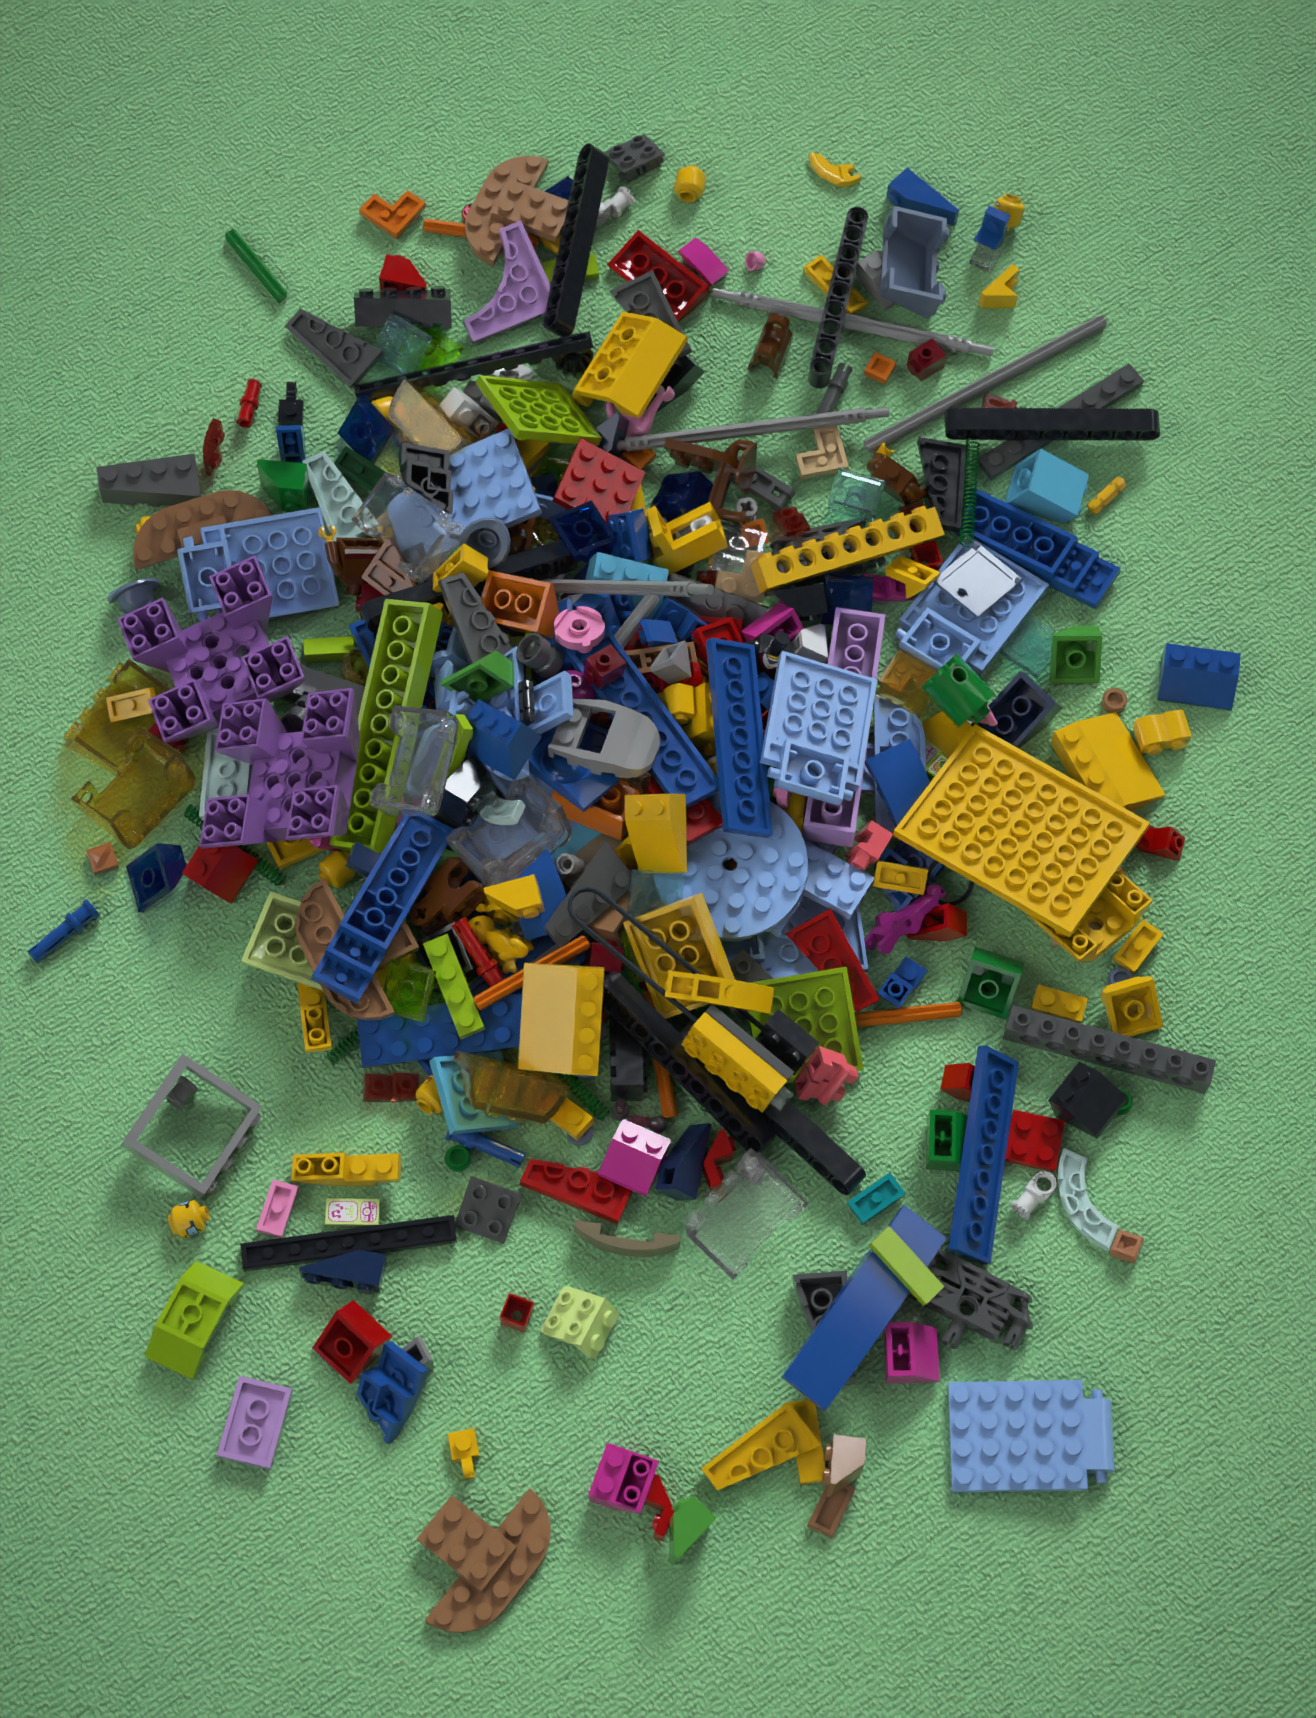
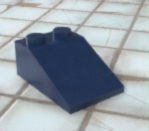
M1020 671L988 705L997 724L990 726L989 724L979 722L976 725L1020 749L1046 727L1063 707L1028 674Z

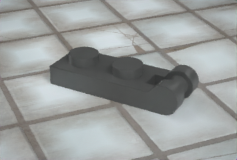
M756 466L753 481L748 492L769 504L776 512L781 513L786 507L785 503L787 500H791L794 497V489ZM735 476L731 480L733 483H735ZM775 490L780 493L778 497L773 494Z

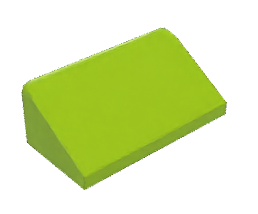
M353 636L304 639L305 663L355 660Z

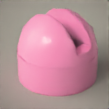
M757 251L747 253L745 264L748 270L758 271L765 266L766 259L762 253Z

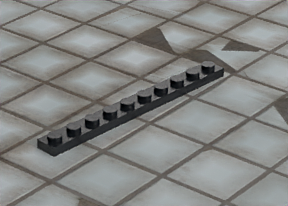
M590 331L354 385L357 402L371 403L379 397H396L401 392L409 390L410 392H418L426 386L434 385L435 387H440L452 380L465 381L470 379L471 376L478 374L484 376L491 375L495 370H513L518 365L526 363L535 365L543 359H560L565 354L573 352L582 354L589 351L590 348H594Z

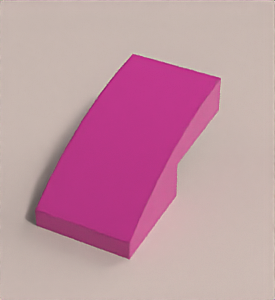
M697 237L677 251L691 270L695 268L709 287L729 272L721 260Z
M863 573L859 577L861 600L896 602L909 601L914 598L913 595L906 599V584L888 576Z

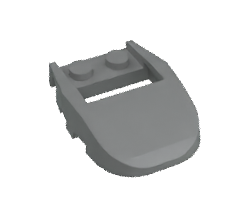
M573 699L574 717L557 726L552 742L548 746L549 757L554 758V755L557 754L567 758V764L574 767L579 765L588 768L593 774L601 775L602 772L614 773L615 777L635 778L651 769L658 754L661 739L655 724L647 716L635 710L607 700ZM599 711L612 713L614 716L600 754L579 749L592 713L598 714Z

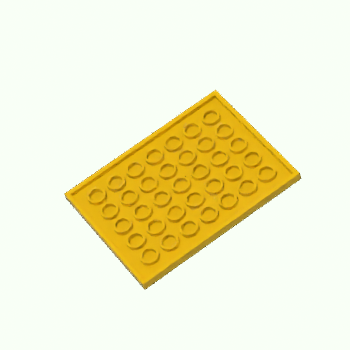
M975 724L894 829L893 836L1070 938L1147 831L1150 822Z

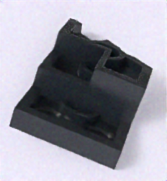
M402 442L399 445V466L404 484L446 513L452 514L454 491L451 490V470H448L449 450Z

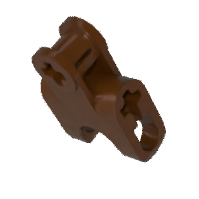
M450 857L430 876L424 887L427 895L411 910V922L417 927H422L429 935L443 928L448 922L451 924L458 922L464 917L467 918L486 898L484 887L479 882L468 881L460 887L462 880L468 873V868L461 858Z

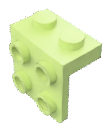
M565 1286L562 1288L549 1312L541 1332L546 1336L575 1345L586 1357L595 1360L603 1348L612 1327L615 1325L620 1312L603 1297Z

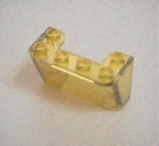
M130 659L124 665L120 662L107 678V681L110 682L105 690L102 687L92 698L96 703L91 709L85 707L77 718L81 723L75 721L63 737L66 740L64 746L116 777L122 772L148 736L147 730L156 723L154 714L110 723L106 698L154 687L156 696L170 690Z
M141 727L124 744L133 760L100 794L93 784L87 781L71 798L76 808L127 849L138 846L195 786V775L181 752ZM142 739L141 747L134 750L135 743ZM90 792V798L85 803L82 801V798L86 793Z

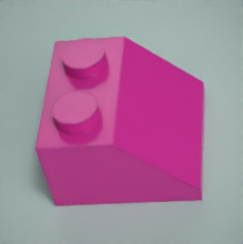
M622 1119L612 1138L598 1176L646 1197L660 1171L662 1162L667 1157L671 1140Z

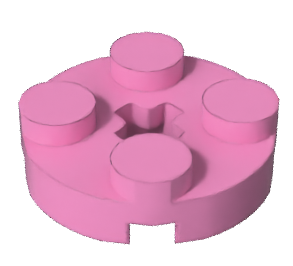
M579 606L577 610L570 612L569 609L562 611L554 621L555 641L568 649L578 650L581 653L590 652L592 647L598 645L605 636V624L601 614L595 609L585 606ZM581 626L584 627L583 630H576V629H574V628H578V629H579Z

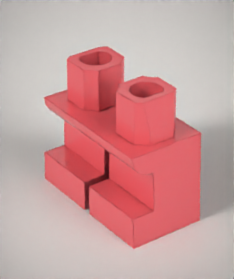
M870 821L858 830L854 837V840L859 844L845 853L844 856L848 858L847 863L862 871L866 870L867 867L879 859L893 834L874 821Z
M818 1046L807 1061V1065H804L793 1082L799 1099L808 1101L810 1097H813L826 1106L830 1100L838 1102L842 1100L845 1095V1088L842 1083H854L858 1078L856 1067L847 1064L845 1055Z

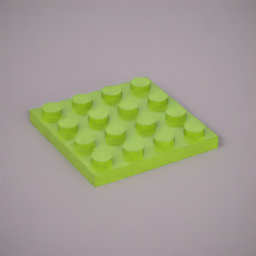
M484 375L478 376L477 386L516 439L522 441L526 439L537 440L543 443L550 441L566 445L568 443L577 444L579 439L582 438L595 446H599L602 437L562 384Z
M847 967L750 982L774 987L771 1014L747 1011L762 1025H765L779 1009L819 1042L818 1046L845 1055L847 1064L856 1067L857 1071L864 1070ZM749 1021L751 1036L756 1039L761 1030ZM804 1065L798 1070V1072L795 1075L791 1076L787 1083H791L794 1081V1079L802 1070Z

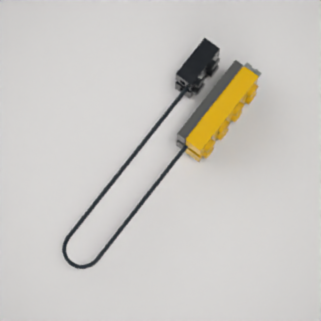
M582 887L574 891L570 896L567 910L571 919L662 996L665 997V990L578 919L572 909V901L575 896L583 892H591L600 896L692 974H701L597 888ZM665 997L695 1022L681 1044L690 1056L698 1058L705 1064L709 1072L721 1077L732 1091L739 1092L745 1097L751 1107L763 1112L771 1103L778 1110H782L786 1102L793 1097V1093L784 1086L819 1044L816 1039L779 1009L765 1025H762L746 1010L736 1009L761 1030L756 1039H754L713 1004L710 1005L700 1018H697L676 999Z

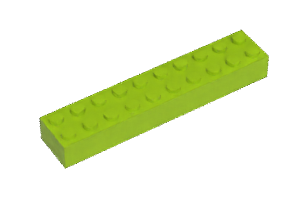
M385 599L358 716L360 742L346 835L331 836L329 843L330 846L343 852L350 853L352 845L358 842L381 855L394 834L443 615L441 610L430 603Z

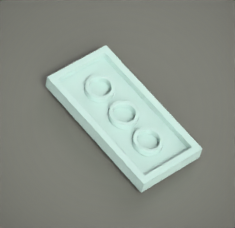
M214 728L207 732L199 817L203 821L207 798L246 795L249 793L253 765L215 751L219 728Z

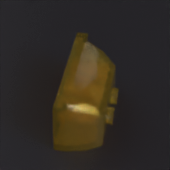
M404 380L398 387L391 401L388 417L401 430L400 436L408 443L449 450V456L462 448L478 442L467 430L446 415L439 406L440 403L428 391L407 380Z
M456 1051L453 1060L461 1067V1083L468 1102L475 1109L483 1110L486 1115L499 1118L500 1114L508 1116V1119L523 1123L524 1119L546 1123L558 1112L567 1097L570 1087L551 1072L518 1069V1064L461 1051Z

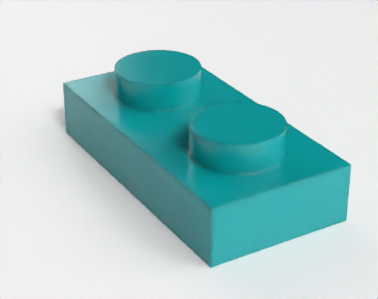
M889 1172L849 1200L846 1205L863 1226L903 1198L906 1193Z

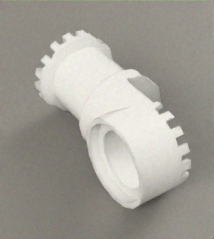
M620 187L617 191L618 193L611 199H607L604 202L601 201L597 226L604 224L611 215L619 218L622 211L628 205L635 203V198L632 194H629L630 191L627 188Z
M1046 1171L1036 1174L1025 1186V1192L1016 1201L1010 1203L1013 1211H1017V1215L1020 1213V1217L1028 1220L1034 1208L1039 1203L1043 1204L1052 1195L1057 1184L1056 1178H1054L1053 1174L1051 1175ZM1040 1178L1048 1179L1051 1183V1189L1048 1191L1039 1190L1036 1185L1037 1180Z

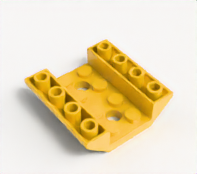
M622 311L575 387L571 398L576 404L588 407L594 399L611 402L622 414L641 418L688 341L687 336L657 318Z
M1118 870L1070 938L1030 914H1026L1078 962L1096 960L1128 934L1152 904L1153 900ZM1091 922L1099 923L1102 926V928L1100 930H1093L1088 926V924Z

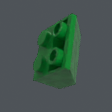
M930 1109L926 1126L925 1169L960 1171L968 1115L958 1111Z

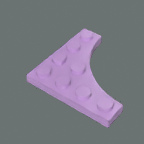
M521 221L503 227L498 231L502 240L505 258L503 277L492 300L479 312L463 320V325L472 344L545 315L551 285Z

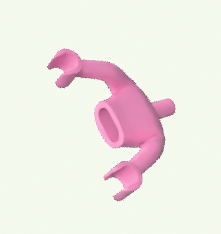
M663 386L658 388L656 397L644 411L641 418L621 414L629 420L626 437L647 435L650 432L655 414L662 401L668 402L675 395L670 386L667 387L666 392ZM605 401V409L609 419L617 412L613 403Z

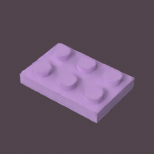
M239 1376L217 1457L271 1470L292 1396V1388Z

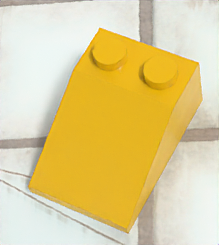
M686 794L625 795V822L639 873H687Z

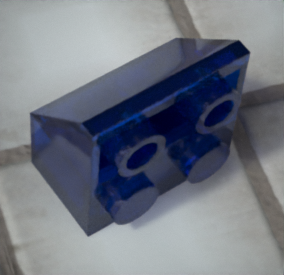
M701 471L667 474L662 480L657 495L651 502V507L656 506L662 518L665 517L668 523L708 503L713 483Z

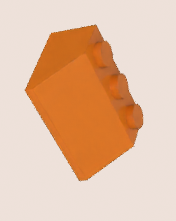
M489 570L481 602L487 611H490L494 616L497 626L523 633H538L542 637L553 639L555 633L554 621L559 615L554 584Z
M620 778V783L585 812L554 790L550 812L621 841L627 831L625 795H642L644 785L627 778Z

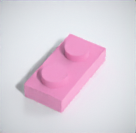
M272 1180L256 1228L257 1232L283 1238L299 1191L298 1186Z

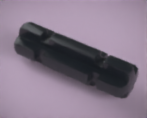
M523 679V681L518 683L520 722L530 726V724H534L536 721L534 684L532 681H528V679Z

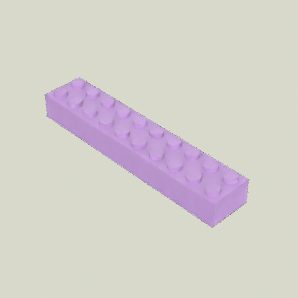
M836 607L828 665L877 679L885 614ZM864 765L860 787L857 791H853L851 801L843 799L841 804L837 806L808 797L802 832L803 840L847 847L853 846Z

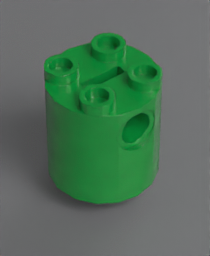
M957 653L921 686L924 692L957 727H960L966 720L978 724L990 712L987 701L995 694Z

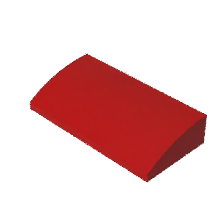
M639 230L607 264L610 269L627 282L653 270L677 322L689 315L711 293L709 285Z

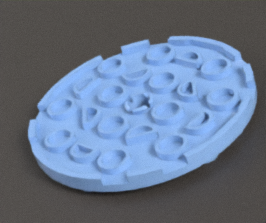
M720 792L706 798L713 804V808L722 814ZM770 801L773 835L769 838L723 832L722 826L716 831L687 846V873H653L654 884L661 902L666 906L702 893L718 936L722 941L750 939L751 936L770 931L783 922L784 918L797 906L805 889L808 873V856L798 827L784 810ZM730 858L738 864L737 868L733 871H728L723 867V863L726 860H730Z

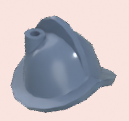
M480 518L471 522L463 529L459 538V547L464 543L488 557V569L500 565L510 551L508 529L502 520L495 518Z
M145 578L116 588L108 595L109 604L117 602L121 610L128 614L154 602L153 589L160 587L159 580Z

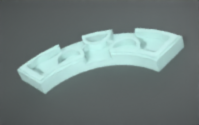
M487 774L479 775L481 783L479 797L481 802L476 809L478 815L483 820L492 824H517L526 807L522 800L498 798L497 788Z
M1063 1148L1057 1169L1058 1192L1063 1208L1070 1221L1084 1237L1096 1246L1109 1251L1119 1225L1106 1219L1092 1205L1088 1198L1085 1185V1167L1088 1158Z

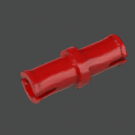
M249 379L244 396L240 399L239 404L241 408L236 423L243 428L252 426L255 410L259 407L258 398L262 388V383L259 380Z

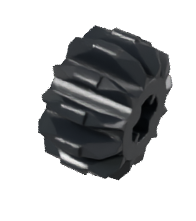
M590 348L585 353L576 354L573 352L565 354L563 358L553 359L557 371L563 370L564 376L572 373V376L575 378L578 372L582 375L585 373L594 358V353Z

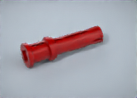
M464 917L453 924L452 928L478 967V975L483 976L489 988L505 980L497 966L498 961L494 958L491 959L471 928L467 918Z

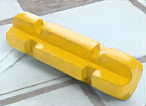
M1119 476L1115 477L1110 484L1095 496L1096 499L1093 498L1087 504L1088 511L1097 515L1103 510L1102 506L1106 507L1126 488L1125 480Z

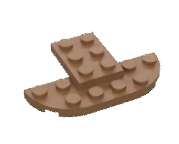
M535 155L515 157L497 165L486 178L465 219V238L471 246V251L484 263L494 267L503 250L502 240L498 233L499 229L518 221L522 222L526 232L555 243L557 242L563 230L569 200L536 189L548 167L549 159Z
M236 490L214 492L161 509L146 520L136 536L133 546L135 570L178 557L177 549L184 548L183 538L193 537L194 546L203 545L200 528L272 516L273 514L256 497Z
M325 878L307 891L301 900L302 902L295 918L297 939L313 972L320 963L328 945L338 930L339 924L344 918V914ZM406 921L378 970L420 950ZM374 975L358 1004L320 985L331 1004L350 1017L371 1021L395 1015L376 975Z
M531 1488L528 1489L497 1530L451 1495L417 1537V1541L460 1575L426 1617L425 1622L436 1629L449 1633L477 1631L493 1623L506 1610L539 1568L549 1548L551 1533L549 1516L543 1502Z

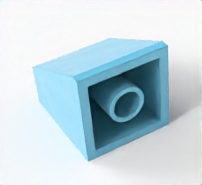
M1039 449L1015 465L1005 503L1035 516L1066 523L1076 518L1082 510L1081 501L1088 488L1086 483L1089 474L1043 449Z

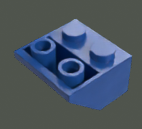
M644 508L607 515V531L611 535L613 543L611 549L613 556L636 562L653 558Z
M583 594L572 604L573 610H577L579 606H585L598 611L605 624V633L611 631L613 635L617 633L635 609L631 596L623 594Z

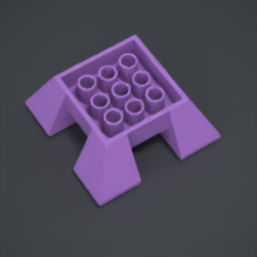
M256 556L209 576L223 612L184 630L180 628L164 598L117 618L132 659L135 662L170 673L175 688L148 700L165 743L199 736L218 727L223 703L264 698L271 703L291 694L306 680L289 637L286 636L271 644L269 642L266 631L273 597Z
M353 688L308 693L302 732L287 733L271 704L265 698L223 703L215 751L253 765L248 794L207 798L200 848L346 835L360 742L356 697Z

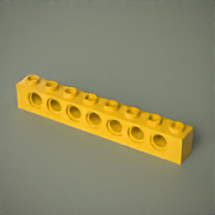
M921 506L911 510L912 514L904 516L903 512L889 517L890 521L882 522V519H878L868 523V527L863 529L860 526L849 528L846 530L847 534L839 536L838 532L824 536V540L816 542V539L803 542L801 544L802 547L794 549L793 546L785 547L779 550L780 554L772 556L771 552L762 554L757 557L758 561L751 565L759 592L762 594L913 548L916 545L936 541L945 535L936 508L926 509L925 506ZM910 523L916 527V533L910 529ZM888 530L894 533L895 539L889 537ZM866 536L872 539L873 546L866 542ZM844 543L850 546L851 553L844 549ZM821 550H825L828 553L829 560L822 556ZM799 556L805 558L807 566H803L800 563ZM777 563L783 565L785 569L784 573H781L777 569Z

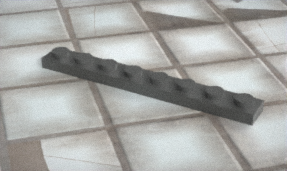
M1128 363L1058 408H1107L1142 386L1144 380ZM1006 440L980 456L978 459L979 463L977 464L989 479L993 480L1055 440Z

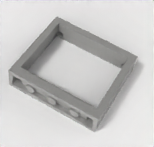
M182 1053L120 1146L202 1198L205 1193L210 1195L219 1181L215 1178L220 1170L225 1173L232 1163L233 1159L229 1156L233 1150H240L248 1137L244 1134L249 1126L254 1129L261 1119L262 1115L258 1112L262 1106ZM185 1069L249 1110L202 1183L137 1141Z

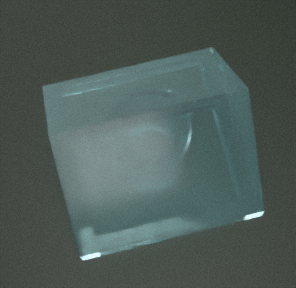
M839 467L829 496L827 511L852 519L862 518L866 523L875 521L886 481Z

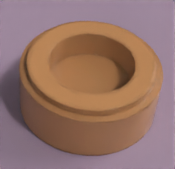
M1118 688L1108 689L1103 694L1101 700L1102 707L1108 713H1121L1127 704L1125 692Z

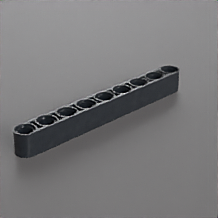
M590 143L584 145L578 155L543 320V327L559 337L570 336L575 328L610 161L608 154Z
M852 207L846 216L810 363L808 382L817 389L828 386L834 366L857 263L859 262L866 233L868 213L862 207Z
M951 408L944 413L945 435L948 439L967 440L971 438V440L1150 441L1160 437L1159 412L1155 409Z
M558 540L507 556L500 565L488 570L543 581L573 571L577 567L579 560L567 540ZM486 579L474 587L480 597H482ZM433 580L366 601L362 605L360 612L369 631L377 633L385 599L424 602L432 605L442 603L446 611H448V607L442 592L433 590Z
M610 972L604 977L602 1006L746 1151L752 1148L760 1155L775 1139L776 1132L774 1128L747 1103L746 1099L739 1092L732 1091L721 1077L709 1072L703 1062L698 1058L690 1056L685 1051V1047L681 1045L685 1038L621 974Z
M691 1020L679 1033L685 1038L695 1022ZM790 1101L786 1102L782 1110H778L771 1103L763 1112L755 1109L774 1128L776 1135L841 1194L848 1196L866 1177L864 1169Z

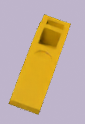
M669 970L665 997L771 1014L774 987Z
M297 982L305 1052L310 1053L332 1049L326 995L321 990Z
M343 1152L293 1155L291 1177L293 1182L328 1186H377V1183L400 1182L401 1155L399 1153L346 1155Z

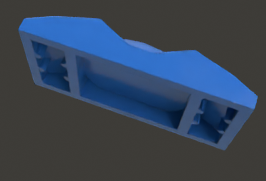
M553 727L540 734L542 737L528 758L529 771L581 811L585 812L620 783V778L615 777L614 773L602 772L601 775L591 773V770L579 765L574 767L567 764V758L557 754L554 755V758L549 757L548 746L551 744L557 727Z

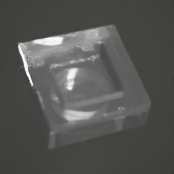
M979 243L970 258L969 264L991 273L1001 256L1002 250H993Z

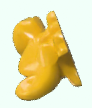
M476 916L468 921L481 943L488 945V947H484L491 959L494 958L498 961L504 974L516 973V959L524 958L529 951L534 950L531 940L521 939L518 935L512 933L510 927H506L504 930H497L493 920L488 916Z

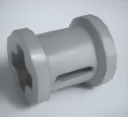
M749 497L741 498L736 504V512L745 510L747 522L757 520L756 513L758 507L756 501Z
M180 1075L177 1084L168 1093L165 1100L176 1109L182 1111L184 1108L183 1104L192 1093H197L198 1088L186 1077Z

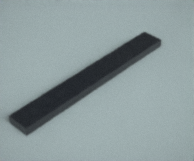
M454 1215L240 1243L243 1271L246 1272L319 1262L357 1250L387 1253L457 1243Z

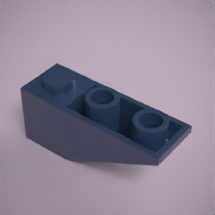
M712 1124L689 1125L662 1162L655 1190L676 1201L696 1200Z
M357 1250L302 1266L299 1272L301 1278H305L304 1281L310 1284L318 1285L320 1282L331 1283V1286L337 1289H346L348 1286L357 1288V1291L363 1294H373V1291L380 1292L387 1260L384 1254Z

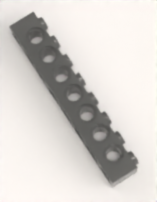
M1012 1005L1009 1012L1003 1039L1204 1094L1211 1085L1216 1063L1214 1059Z

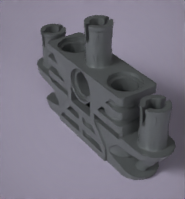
M857 518L777 537L770 543V548L773 549L771 554L772 556L780 554L779 550L788 546H793L794 549L802 547L801 544L808 540L816 539V542L823 541L824 536L838 532L839 536L847 534L846 530L855 526H860L861 529L866 528V521L862 518ZM866 536V542L873 546L872 539ZM844 543V549L851 553L850 546ZM821 550L822 556L829 560L828 553L825 550ZM799 556L800 563L803 566H807L805 558ZM884 556L870 560V565L872 568H877L876 563L878 562V566L881 567L886 563ZM868 562L804 580L794 585L826 582L831 600H837L836 595H838L839 599H842L846 596L840 578L866 572ZM777 563V569L781 573H784L785 569L783 565Z
M939 1249L927 1268L944 1285V1288L925 1307L952 1320L941 1342L947 1346L953 1336L954 1339L950 1348L957 1349L966 1328L996 1342L1008 1319L1012 1323L1002 1340V1344L1007 1347L1011 1339L1014 1338L1010 1349L1018 1350L1026 1330L1033 1329V1322L1030 1320V1310L1028 1309V1304L1032 1303V1297L1010 1283ZM941 1262L944 1268L939 1270L935 1268V1265ZM1014 1301L1020 1302L1019 1311L1012 1307ZM969 1306L973 1314L970 1316L963 1315L959 1307Z

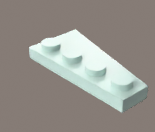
M325 451L302 461L307 464L309 480L318 504L321 507L328 530L330 525L336 529L333 541H336L337 537L349 535L361 538L381 527Z

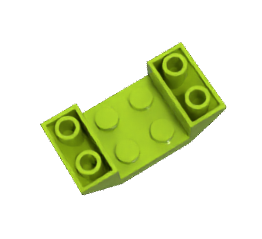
M195 1261L180 1277L154 1326L145 1358L194 1381L206 1358L204 1351L227 1307H233L244 1283Z

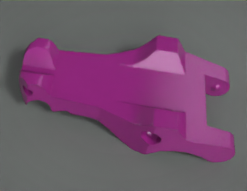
M928 884L925 886L924 895L908 906L896 912L883 911L875 917V926L864 938L865 949L874 950L877 946L880 953L889 954L901 936L908 933H917L920 930L924 916L933 907L939 906V898L947 899L941 885Z

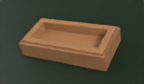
M847 1485L832 1497L826 1496V1486L807 1527L832 1539L856 1489L851 1485Z

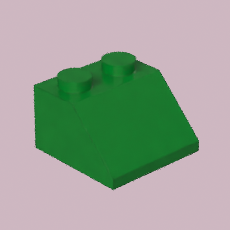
M257 459L261 488L282 511L288 513L307 510L310 492L307 464Z
M975 947L957 1002H960L962 1006L1006 1020L1022 974L1024 962Z

